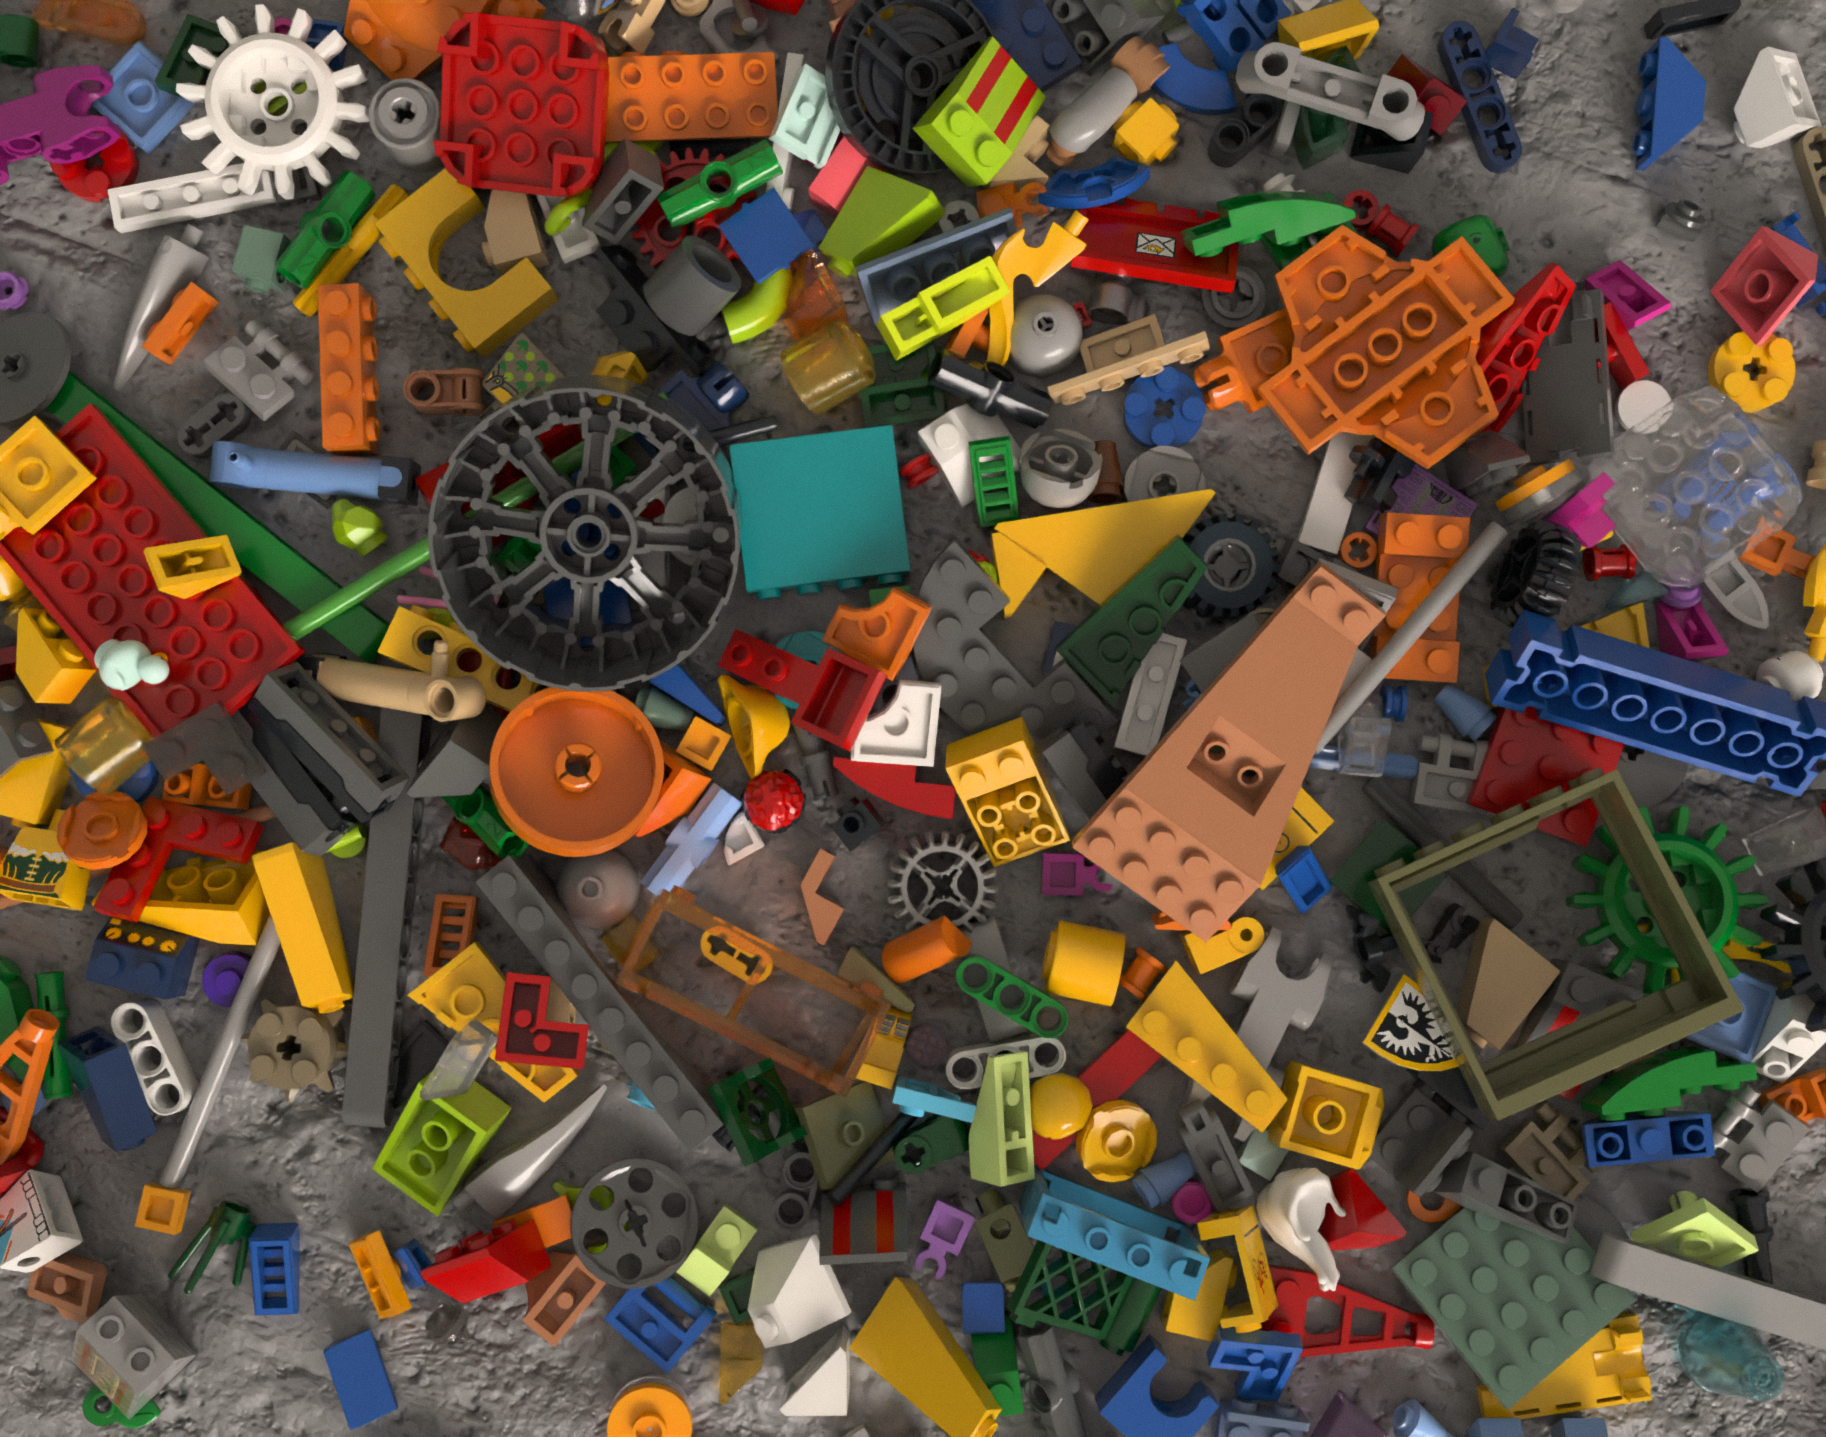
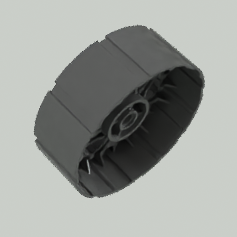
M603 375L568 376L557 378L551 384L542 387L539 384L530 387L507 400L467 434L447 461L450 465L437 482L429 513L428 545L434 578L438 577L443 590L441 596L445 605L462 631L480 650L509 670L511 667L527 675L526 679L558 689L585 692L625 688L626 684L638 680L645 682L668 671L689 656L710 634L718 622L722 606H726L737 574L742 536L741 504L738 489L734 490L731 480L732 470L721 448L702 423L673 399L666 400L653 393V388L631 380ZM602 394L612 396V402L609 405H601L597 402L596 397ZM507 417H513L519 422V430L517 432L509 433L504 429L503 422ZM563 423V426L581 423L582 439H585L583 463L578 472L577 482H574L565 472L561 474L543 451L544 445L538 435L551 430L555 424ZM617 428L632 433L636 430L647 436L646 440L656 446L659 451L651 459V464L631 481L627 479L614 487L612 470H609L611 444L615 440ZM686 437H689L694 442V452L687 451L684 448L683 441ZM508 460L518 470L520 468L540 492L538 496L545 507H533L531 510L503 506L504 502L492 499L496 484L495 476L503 469ZM681 478L685 479L690 492L695 493L697 498L695 507L698 520H685L684 524L657 523L652 518L639 516L647 507L648 501L666 485H672ZM570 498L577 499L581 505L580 510L577 512L569 511L565 506V501ZM470 502L471 508L477 510L476 516L472 518L464 516L461 511L462 505ZM613 503L623 514L620 516L611 515L608 511V505ZM588 522L596 524L602 532V538L597 541L586 540L580 533V525ZM722 527L728 531L729 538L725 542L714 540L713 531L716 528ZM500 534L529 538V542L540 544L542 549L535 556V560L520 572L514 571L507 575L500 562L494 556L492 536L499 537ZM565 540L568 541L575 553H568L563 549V542ZM609 544H615L620 548L621 553L617 557H610L606 554L605 549ZM651 550L681 552V555L693 556L695 558L691 566L689 578H685L673 593L665 585L661 587L644 570V564L637 554L650 553ZM562 577L570 579L571 589L574 590V606L570 620L552 617L544 613L539 606L531 601L536 592L553 579L555 581ZM610 580L616 586H622L639 603L643 615L625 624H604L603 615H600V600L605 581ZM505 593L510 599L509 605L506 607L497 606L494 602V596ZM672 611L675 613L684 612L685 620L680 624L673 623L670 620L669 614ZM582 637H592V643L595 647L592 650L583 649L580 646V639Z

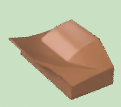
M553 1249L548 1255L552 1266L531 1281L525 1283L528 1294V1309L522 1321L555 1347L606 1283L586 1269L576 1252L567 1254Z
M64 1253L31 1272L27 1296L55 1306L62 1317L84 1324L97 1312L107 1275L106 1265L76 1254Z

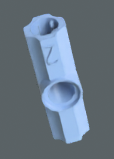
M714 782L708 788L703 798L697 803L689 817L686 815L671 832L664 844L666 848L640 883L657 897L670 903L684 886L694 869L698 870L713 852L719 842L718 837L743 803Z

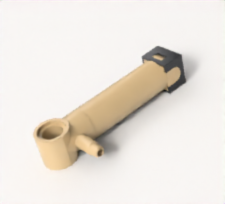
M442 640L434 642V651L431 657V673L347 660V656L331 653L302 654L295 660L333 699L429 715L439 722L473 718L479 715L485 707V690L476 678L471 676H448V643Z

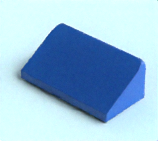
M371 1328L332 1342L324 1349V1356L350 1430L359 1428L399 1407Z

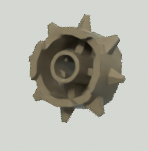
M299 996L295 1003L284 1006L268 998L260 1001L263 1015L257 1019L251 1033L243 1034L240 1038L242 1042L247 1044L248 1060L250 1062V1071L252 1072L250 1080L253 1083L263 1080L269 1086L284 1090L286 1102H293L299 1089L312 1083L327 1092L332 1091L335 1086L331 1071L341 1063L342 1057L348 1056L345 1030L343 1026H339L345 1010L342 1008L329 1013H319L316 1009L302 1006ZM295 1038V1043H301L300 1052H297L294 1048L293 1039Z

